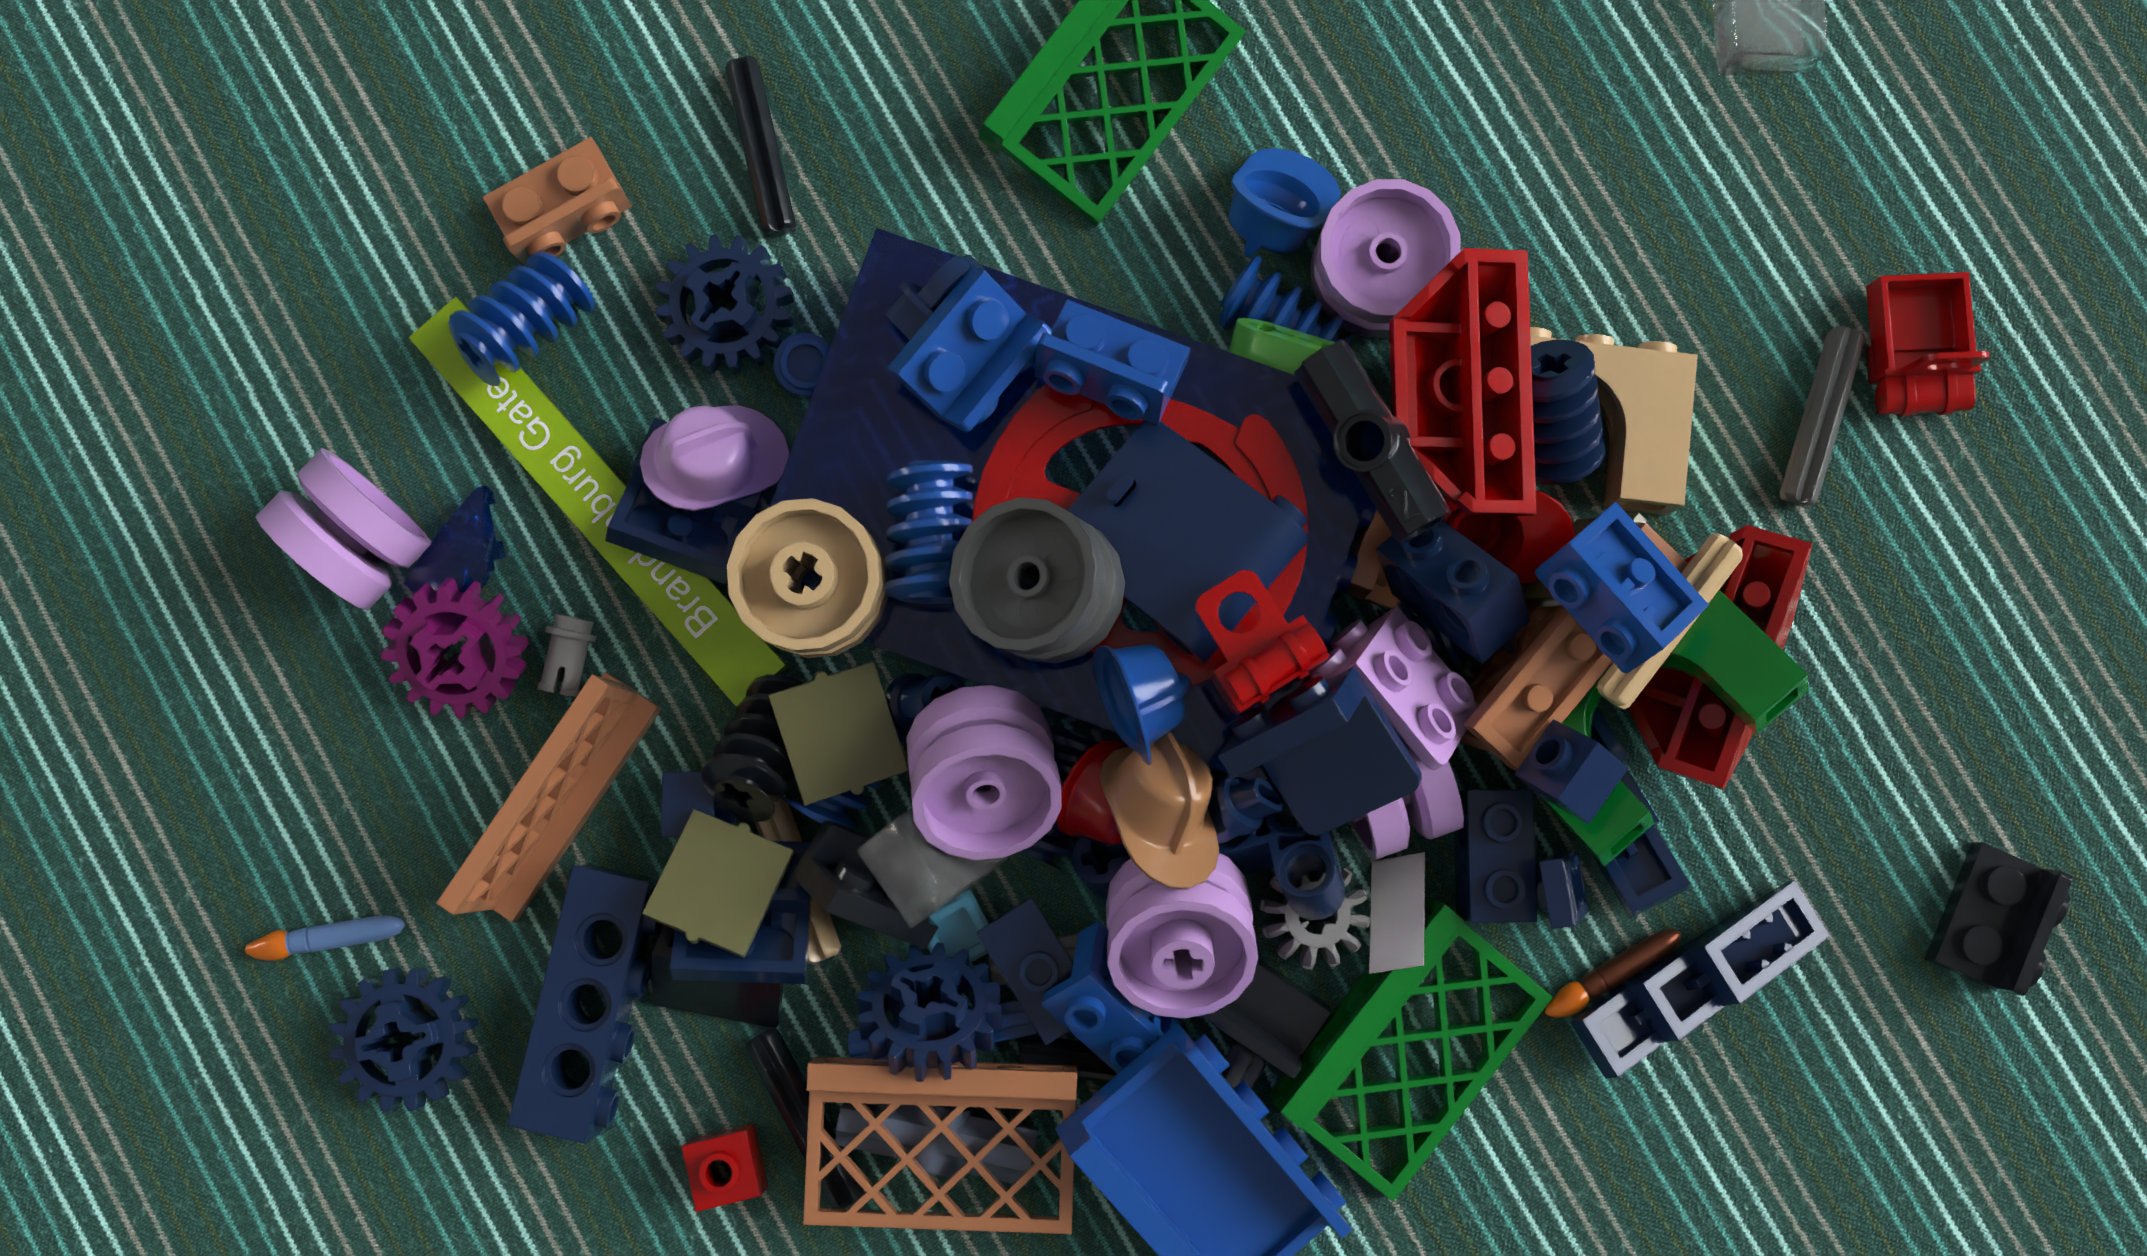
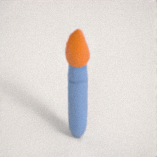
M384 915L311 926L291 932L276 930L247 944L245 952L255 959L278 961L287 958L292 953H311L385 940L399 934L403 930L405 923L398 917Z

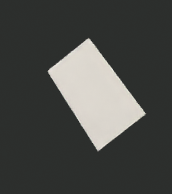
M1425 852L1373 861L1371 873L1369 974L1424 966Z

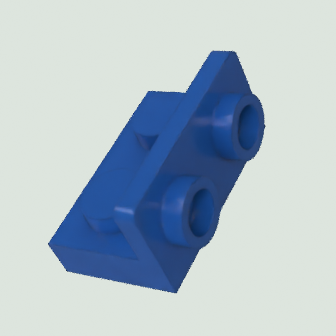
M972 266L887 369L939 419L964 432H969L976 424L983 422L994 412L998 405L999 396L1018 373L1027 370L1034 364L1036 360V345L1043 333L1051 335L1052 329L1043 320L1026 314L985 270Z
M1067 299L1052 329L1051 335L1043 333L1036 345L1034 376L1044 380L1048 386L1062 394H1080L1105 404L1113 413L1129 420L1143 419L1159 425L1186 367L1191 348Z
M1614 502L1535 570V575L1550 591L1553 598L1569 612L1594 640L1601 652L1609 657L1623 673H1629L1663 650L1709 606L1704 598L1617 502Z
M1097 921L1079 932L1071 977L1046 991L1043 996L1042 1006L1112 1070L1119 1074L1175 1024L1178 1023L1181 1026V1018L1158 1016L1131 1004L1114 986L1107 965V939L1109 932L1100 921Z

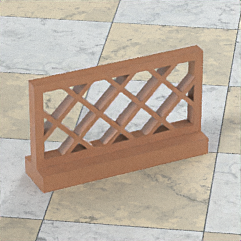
M1635 522L1676 569L1682 573L1688 563L1647 523ZM1563 606L1531 607L1528 610L1530 622L1521 629V632L1517 633L1516 652L1508 654L1501 647L1491 656L1490 660L1485 661L1469 680L1468 685L1473 692L1477 709L1463 724L1467 730L1459 743L1494 753L1510 769L1517 770L1554 719L1562 723L1612 664L1611 659L1601 652L1594 640Z
M604 672L602 677L592 674L436 904L453 915L494 910L511 922L519 921L662 708L612 674Z
M816 1056L808 1063L806 1091H809L803 1225L1072 1234L1074 1161L1069 1157L1061 1139H1058L1041 1156L1015 1127L1034 1109L1062 1110V1122L1075 1112L1077 1065L976 1062V1067L970 1070L958 1061L952 1064L951 1079L944 1080L938 1068H930L924 1081L917 1082L914 1067L906 1065L901 1072L893 1075L889 1072L888 1059L873 1060L872 1058ZM825 1102L851 1103L869 1123L843 1149L823 1128ZM866 1104L890 1105L876 1116ZM900 1105H917L936 1125L910 1151L882 1123ZM932 1106H951L955 1108L942 1118ZM967 1107L985 1108L1002 1127L976 1153L949 1126ZM998 1108L1021 1110L1009 1121ZM873 1130L901 1158L875 1184L848 1156ZM942 1132L966 1158L967 1162L943 1185L939 1186L914 1157ZM1009 1135L1034 1163L1006 1189L981 1159L1002 1139ZM824 1145L834 1158L822 1168V1149ZM1061 1150L1059 1176L1048 1162ZM840 1163L866 1192L848 1209L820 1208L821 1180ZM906 1165L932 1193L915 1211H898L880 1191ZM973 1167L999 1195L981 1214L964 1213L947 1194ZM1041 1170L1060 1191L1059 1216L1030 1215L1013 1195ZM872 1198L882 1210H864L860 1208ZM939 1200L949 1212L927 1211ZM1006 1203L1016 1215L994 1213Z

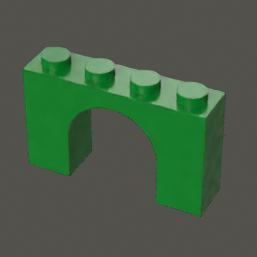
M1718 590L1709 602V606L1699 615L1660 667L1688 673L1703 682L1756 735L1808 691V674L1720 590ZM1605 672L1562 722V724L1591 738L1594 712L1602 698L1598 692L1597 683ZM1621 780L1589 825L1538 795L1604 867L1654 824L1650 811Z

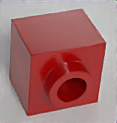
M755 1123L692 1138L681 1146L696 1212L759 1197L769 1187ZM723 1160L729 1164L732 1170L730 1181L718 1182L714 1179L711 1168L713 1161Z

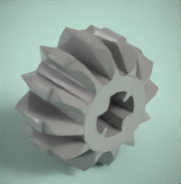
M1341 868L1346 887L1353 874L1347 868ZM1312 871L1311 880H1309L1306 873L1298 880L1296 888L1301 890L1316 888L1324 881L1326 873ZM1272 876L1269 879L1268 884L1271 888L1282 894L1283 897L1280 903L1269 899L1260 900L1259 909L1267 913L1279 914L1280 920L1267 923L1261 928V931L1266 938L1277 937L1285 932L1288 934L1278 946L1276 951L1278 956L1282 959L1289 958L1302 943L1300 965L1305 969H1313L1316 963L1318 948H1320L1326 963L1331 967L1340 964V956L1335 947V943L1338 941L1345 948L1353 952L1358 951L1361 943L1357 938L1347 933L1350 924L1360 928L1370 926V917L1351 913L1350 909L1351 906L1361 904L1367 900L1368 896L1365 890L1357 889L1345 893L1341 907L1333 915L1329 916L1328 921H1317L1314 931H1307L1305 927L1309 924V921L1299 918V915L1291 909L1276 876Z

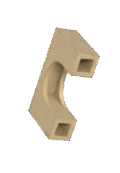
M1530 327L1531 346L1543 341L1556 340V338H1551L1552 332L1547 329ZM1584 334L1577 336L1575 341L1586 345L1594 354L1595 375L1598 386L1597 395L1599 396L1600 410L1605 418L1609 432L1604 508L1607 509L1614 502H1617L1624 511L1668 515L1684 506L1698 355L1677 352V346L1668 342L1648 341L1640 343L1638 348L1614 345V338L1606 335Z

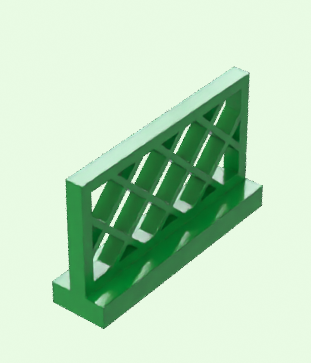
M1079 0L985 120L978 139L998 154L1000 150L1097 226L1246 31L1209 0H1171L1172 13L1140 16L1138 0ZM1182 3L1192 11L1183 12ZM1128 4L1130 17L1116 19ZM1206 22L1225 37V40L1215 53L1189 56L1185 24ZM1174 25L1178 57L1146 60L1142 28ZM1132 29L1136 61L1103 64L1100 39L1105 32ZM1092 51L1093 65L1080 66ZM1204 66L1192 81L1190 67ZM1180 68L1183 94L1179 100L1152 103L1148 71ZM1137 72L1142 105L1109 108L1105 75ZM1095 77L1099 109L1066 112L1063 87L1067 81L1075 78ZM1055 98L1056 113L1042 115ZM1168 113L1155 129L1153 114ZM1143 115L1147 141L1142 148L1115 151L1111 119ZM1101 120L1105 153L1072 156L1068 123ZM1058 124L1062 157L1038 159L1019 143L1032 127ZM1132 160L1118 178L1116 162ZM1107 163L1110 189L1098 205L1076 189L1074 166ZM1064 168L1065 179L1052 169Z
M1425 895L1424 966L1369 974L1368 966L1329 1015L1302 1054V1069L1295 1079L1284 1073L1266 1097L1283 1115L1299 1128L1304 1129L1394 1202L1553 997L1467 926L1464 920L1447 905ZM1459 937L1473 949L1475 976L1444 980L1442 956L1456 938ZM1487 961L1501 973L1488 975ZM1431 971L1432 982L1422 983V981ZM1514 983L1528 995V998L1513 1017L1492 1020L1489 986ZM1476 987L1479 1021L1448 1025L1445 991ZM1433 993L1436 1027L1403 1031L1401 1009L1411 995ZM1391 1022V1032L1382 1033ZM1502 1030L1494 1040L1493 1031ZM1481 1033L1482 1056L1474 1067L1452 1070L1449 1037ZM1437 1038L1440 1072L1408 1076L1405 1042ZM1393 1044L1396 1078L1363 1082L1362 1057L1372 1046ZM1351 1074V1083L1342 1084L1347 1076ZM1462 1081L1454 1091L1453 1082ZM1441 1084L1443 1106L1433 1119L1412 1121L1409 1088ZM1397 1090L1400 1123L1367 1127L1364 1094ZM1353 1096L1356 1129L1328 1132L1314 1120L1330 1098ZM1421 1133L1420 1136L1414 1142L1413 1134ZM1401 1135L1403 1157L1387 1178H1385L1370 1165L1368 1140ZM1357 1141L1358 1155L1343 1143Z

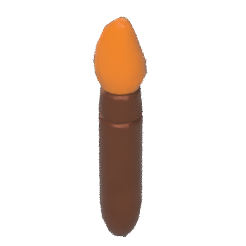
M1666 929L1652 934L1595 968L1594 971H1590L1579 979V982L1567 983L1545 1007V1014L1554 1018H1561L1580 1012L1587 1006L1590 999L1593 1000L1607 993V990H1612L1665 958L1678 946L1681 940V932L1677 929Z

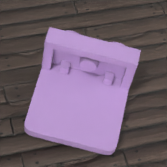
M1398 606L1368 626H1365L1361 619L1351 623L1333 638L1330 646L1334 650L1328 653L1330 657L1309 671V676L1311 678L1323 676L1327 680L1354 666L1390 724L1424 765L1430 770H1436L1445 765L1467 730L1463 724L1477 709L1470 686L1462 676L1450 671L1432 649L1431 641L1423 628L1417 623L1409 621Z

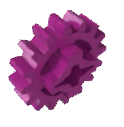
M446 578L438 587L437 593L433 587L425 583L412 594L413 599L405 597L395 607L393 612L397 618H392L383 628L382 634L394 642L389 643L381 652V658L390 662H398L399 665L389 677L391 683L409 682L412 688L406 700L410 703L419 700L423 695L431 699L429 705L430 714L437 715L445 704H450L457 719L464 718L472 708L473 703L483 714L487 713L497 701L496 697L505 700L516 686L513 679H518L526 668L527 662L517 656L522 654L528 646V638L512 635L511 632L519 623L521 617L518 613L502 616L498 609L502 605L504 597L500 593L492 597L488 602L480 598L481 583L474 581L464 593L458 592L454 578ZM462 636H465L467 641L460 648V653L455 652L449 660H445L444 655L449 651L451 643L456 644ZM490 639L493 643L494 648L490 645Z

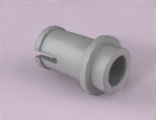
M555 614L553 626L546 625L545 632L551 633L541 682L538 683L537 689L551 693L557 691L561 668L564 667L565 673L560 694L577 697L580 692L579 687L589 641L596 642L597 639L596 635L591 634L594 622Z

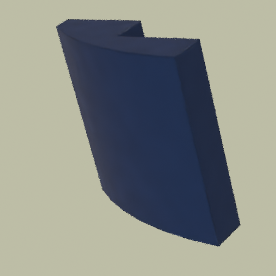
M654 418L633 462L628 485L607 527L605 541L727 585V563L735 539L755 516L764 491L712 508L696 511L673 508L656 498L644 483L640 467L643 445L654 430L667 423Z
M773 841L792 849L794 854L745 958L701 940L696 944H691L687 940L685 933L675 930L670 963L672 980L806 984L812 897L792 874L811 842Z

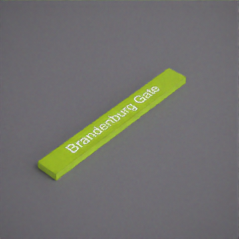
M457 297L452 299L408 337L736 707L746 697L747 688L756 678L767 674L780 675L788 668L768 643L741 621L734 605L709 578L605 541L607 527L627 487L626 484L521 367L514 373L505 369L498 362L493 365L500 378V385L491 386L483 382L472 371L457 349L450 334L448 324L450 315L459 310L469 312L466 305Z

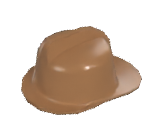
M1169 732L1150 745L1152 757L1150 765H1147L1139 753L1130 746L1113 751L1103 762L1100 781L1123 845L1133 863L1149 879L1168 888L1189 889L1204 883L1215 870L1218 860L1219 845L1217 834L1207 808L1212 791V777L1208 766L1200 755L1188 746L1177 742L1172 732Z

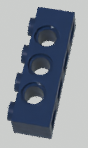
M591 864L572 866L507 1126L585 1144L600 1135L602 1128L609 1129L612 1125L620 1098V1091L612 1088L618 1063L625 1064L627 1062L635 1038L636 1027L635 1025L628 1024L634 998L640 1000L643 997L651 972V961L643 960L649 935L656 936L662 926L661 923L644 917L642 914L658 880ZM605 920L615 923L622 933L621 948L614 956L603 953L596 943L597 929ZM588 984L598 987L606 998V1010L599 1020L587 1016L580 1005L581 993ZM570 1050H577L583 1053L589 1061L590 1075L585 1083L573 1081L565 1071L564 1061Z

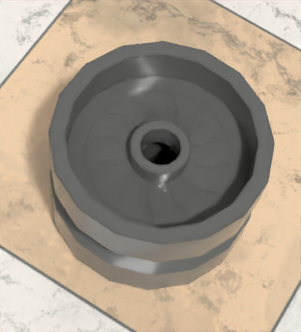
M1023 497L991 506L968 525L953 552L949 577L955 610L971 633L998 649L1014 653L1024 659L1055 664L1084 656L1108 636L1121 613L1125 589V579L1119 555L1102 532L1049 500Z

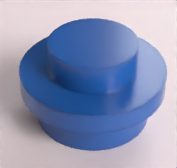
M797 333L789 336L779 345L774 355L773 369L778 382L784 389L795 395L812 396L822 392L832 382L836 373L837 363L833 349L823 338L812 333Z

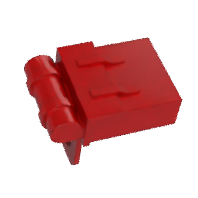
M1969 272L1880 276L1866 286L1871 346L1866 348L1869 385H1878L1875 391L1877 413L1880 415L1896 414L1898 417H1910L1914 413L1936 412L1938 415H1952L1955 411H1970L1976 399L1974 374L1981 371V365L1979 364L1989 360L1990 357L1988 351H1976Z
M1241 570L1203 593L1197 599V614L1228 661L1213 670L1214 675L1211 681L1232 714L1236 713L1238 716L1256 704L1259 706L1265 704L1271 699L1270 695L1295 680L1300 682L1310 674L1309 671L1330 657L1320 635L1308 623L1305 616L1301 615L1288 624L1259 577L1250 570ZM1244 593L1251 596L1257 602L1260 609V618L1252 630L1245 633H1233L1221 624L1218 617V608L1221 601L1228 595Z

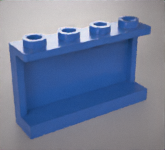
M1178 1023L1055 1128L1069 1157L1158 1256H1293L1328 1225H1331L1342 1239L1352 1231V1228L1338 1212V1209L1347 1201L1321 1170L1312 1178L1306 1174L1300 1164L1308 1156L1288 1131L1281 1126L1272 1134L1261 1121L1270 1111L1244 1080L1233 1088L1221 1074L1230 1064L1205 1034H1202L1197 1040L1193 1041Z

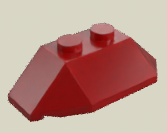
M1464 248L1389 321L1391 414L1398 417L1407 426L1411 437L1410 445L1438 490L1467 515L1532 516L1537 513L1528 251Z
M1745 525L1729 534L1730 537L1728 538L1741 547L1743 556L1741 562L1719 590L1783 650L1794 620L1812 550V543ZM1695 554L1687 558L1685 561L1689 563L1695 556ZM1659 668L1628 708L1658 769L1723 791L1753 733L1709 687L1694 676L1679 670Z

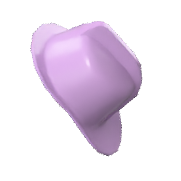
M703 405L685 409L675 415L671 421L654 430L643 445L640 467L644 483L656 498L673 508L696 511L760 493L775 485L787 469L789 450L784 434L771 419L759 411L739 405L719 407Z

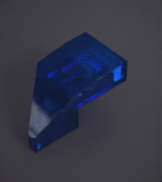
M486 485L477 487L467 497L419 558L403 584L415 592L421 585L428 583L437 593L438 587L446 578H454L458 592L464 593L474 581L481 583L482 591L495 571L494 560L506 557L503 540L496 541L489 506L496 503L493 490Z

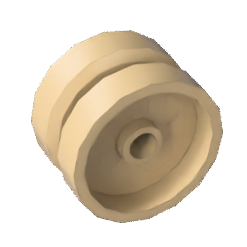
M814 498L781 501L756 514L736 537L727 563L728 594L741 621L765 642L805 658L837 656L862 643L881 621L889 597L884 592V584L889 582L888 568H886L885 559L874 538L863 525L843 508ZM815 570L822 577L820 584L815 590H811L806 585L802 589L801 583L806 573Z

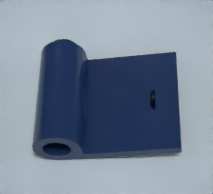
M1144 420L1067 510L1102 532L1118 553L1125 579L1123 598L1148 616L1155 627L1174 645L1202 665L1207 663L1219 647L1197 614V599L1206 591L1241 570L1254 572L1266 590H1268L1309 541V536L1302 528L1308 519L1294 504L1280 495H1276L1270 501L1161 421L1159 425H1155ZM1244 593L1228 595L1221 601L1218 608V617L1221 624L1227 630L1233 632L1257 602L1251 596Z

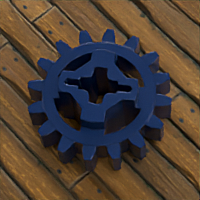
M710 235L709 250L703 253L692 243L687 244L686 251L690 260L683 265L670 259L667 266L675 276L673 283L658 282L656 286L661 296L669 300V303L655 308V314L661 322L673 323L662 334L671 346L683 343L679 354L688 363L691 364L702 354L703 366L710 373H715L721 360H726L732 372L739 374L742 369V358L750 356L759 366L763 365L765 360L760 349L766 344L773 348H778L782 341L775 332L777 326L793 327L794 323L791 314L781 308V306L795 301L790 287L778 286L787 278L780 263L768 266L771 257L767 249L762 245L754 249L749 255L747 243L742 236L738 235L734 238L730 249L723 247L717 235ZM728 267L724 271L708 273L715 269ZM760 283L763 284L766 296L763 316L757 312L754 304V299L760 292L758 288ZM689 294L694 297L696 306L695 312L689 318L692 321L690 326L686 317V302ZM720 298L727 302L734 299L737 303L731 311L723 307L717 310L714 306ZM745 336L733 342L722 343L725 338Z
M938 942L934 946L931 955H922L918 946L909 945V959L901 962L892 954L885 956L886 973L883 974L870 970L866 975L868 991L858 992L857 996L861 1040H868L870 1057L873 1060H877L888 1055L889 1072L893 1075L901 1072L906 1065L914 1067L917 1082L924 1081L930 1068H938L944 1080L951 1079L952 1064L958 1061L970 1070L975 1068L976 1048L991 1052L994 1048V1031L1000 1030L1002 1027L1000 986L998 982H989V966L984 962L970 968L969 951L964 948L956 953L953 958L946 957L944 944ZM962 993L971 1001L974 1008L973 1011L968 1009V999L961 996ZM887 1011L893 1013V1023L899 1025L897 1029L889 1023L886 1017Z
M399 967L384 970L382 983L375 977L360 981L358 985L364 998L352 996L342 999L339 1005L350 1016L347 1021L330 1025L329 1031L343 1036L344 1040L343 1046L330 1051L329 1056L330 1059H346L349 1067L338 1078L341 1084L356 1079L362 1083L356 1097L358 1101L362 1103L381 1094V1111L388 1112L398 1108L402 1100H404L408 1111H413L425 1106L426 1094L434 1101L449 1095L450 1091L445 1079L457 1082L466 1078L469 1072L458 1062L459 1058L477 1053L478 1046L472 1042L464 1041V1032L475 1028L479 1024L478 1019H462L459 1010L470 1000L467 994L449 998L446 995L451 984V978L443 976L427 984V968H413L405 979V975ZM420 1000L428 1004L439 1019L422 1009ZM376 1010L377 1020L366 1035L369 1020ZM411 1032V1034L424 1032L426 1034V1037L413 1041L411 1045H398V1043L384 1044L385 1039L395 1037L396 1033ZM443 1043L441 1056L435 1067L432 1068L431 1056L439 1044ZM372 1061L386 1069L387 1076L380 1072Z

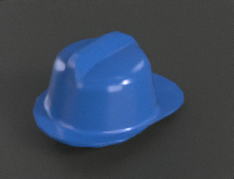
M1261 149L1251 155L1232 178L1231 185L1234 189L1228 219L1232 228L1246 240L1244 256L1249 259L1260 249L1279 254H1291L1300 249L1316 228L1322 226L1327 220L1331 208L1339 201L1341 192L1334 177L1326 168L1313 159L1285 149Z
M1145 644L1112 649L1107 645L1098 646L1093 655V665L1097 688L1104 708L1122 740L1132 749L1136 750L1147 765H1150L1152 760L1150 745L1177 728L1185 717L1184 696L1192 687L1191 679L1188 675L1176 671L1164 652L1155 645Z

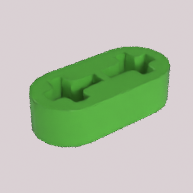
M1239 318L1235 325L1229 353L1248 363L1295 377L1294 372L1301 366L1302 361L1319 349L1328 347L1336 342L1262 320Z

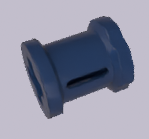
M906 673L896 677L890 683L885 694L894 726L902 731H910L915 717L935 698L966 687L965 684L953 674L925 677L922 674Z

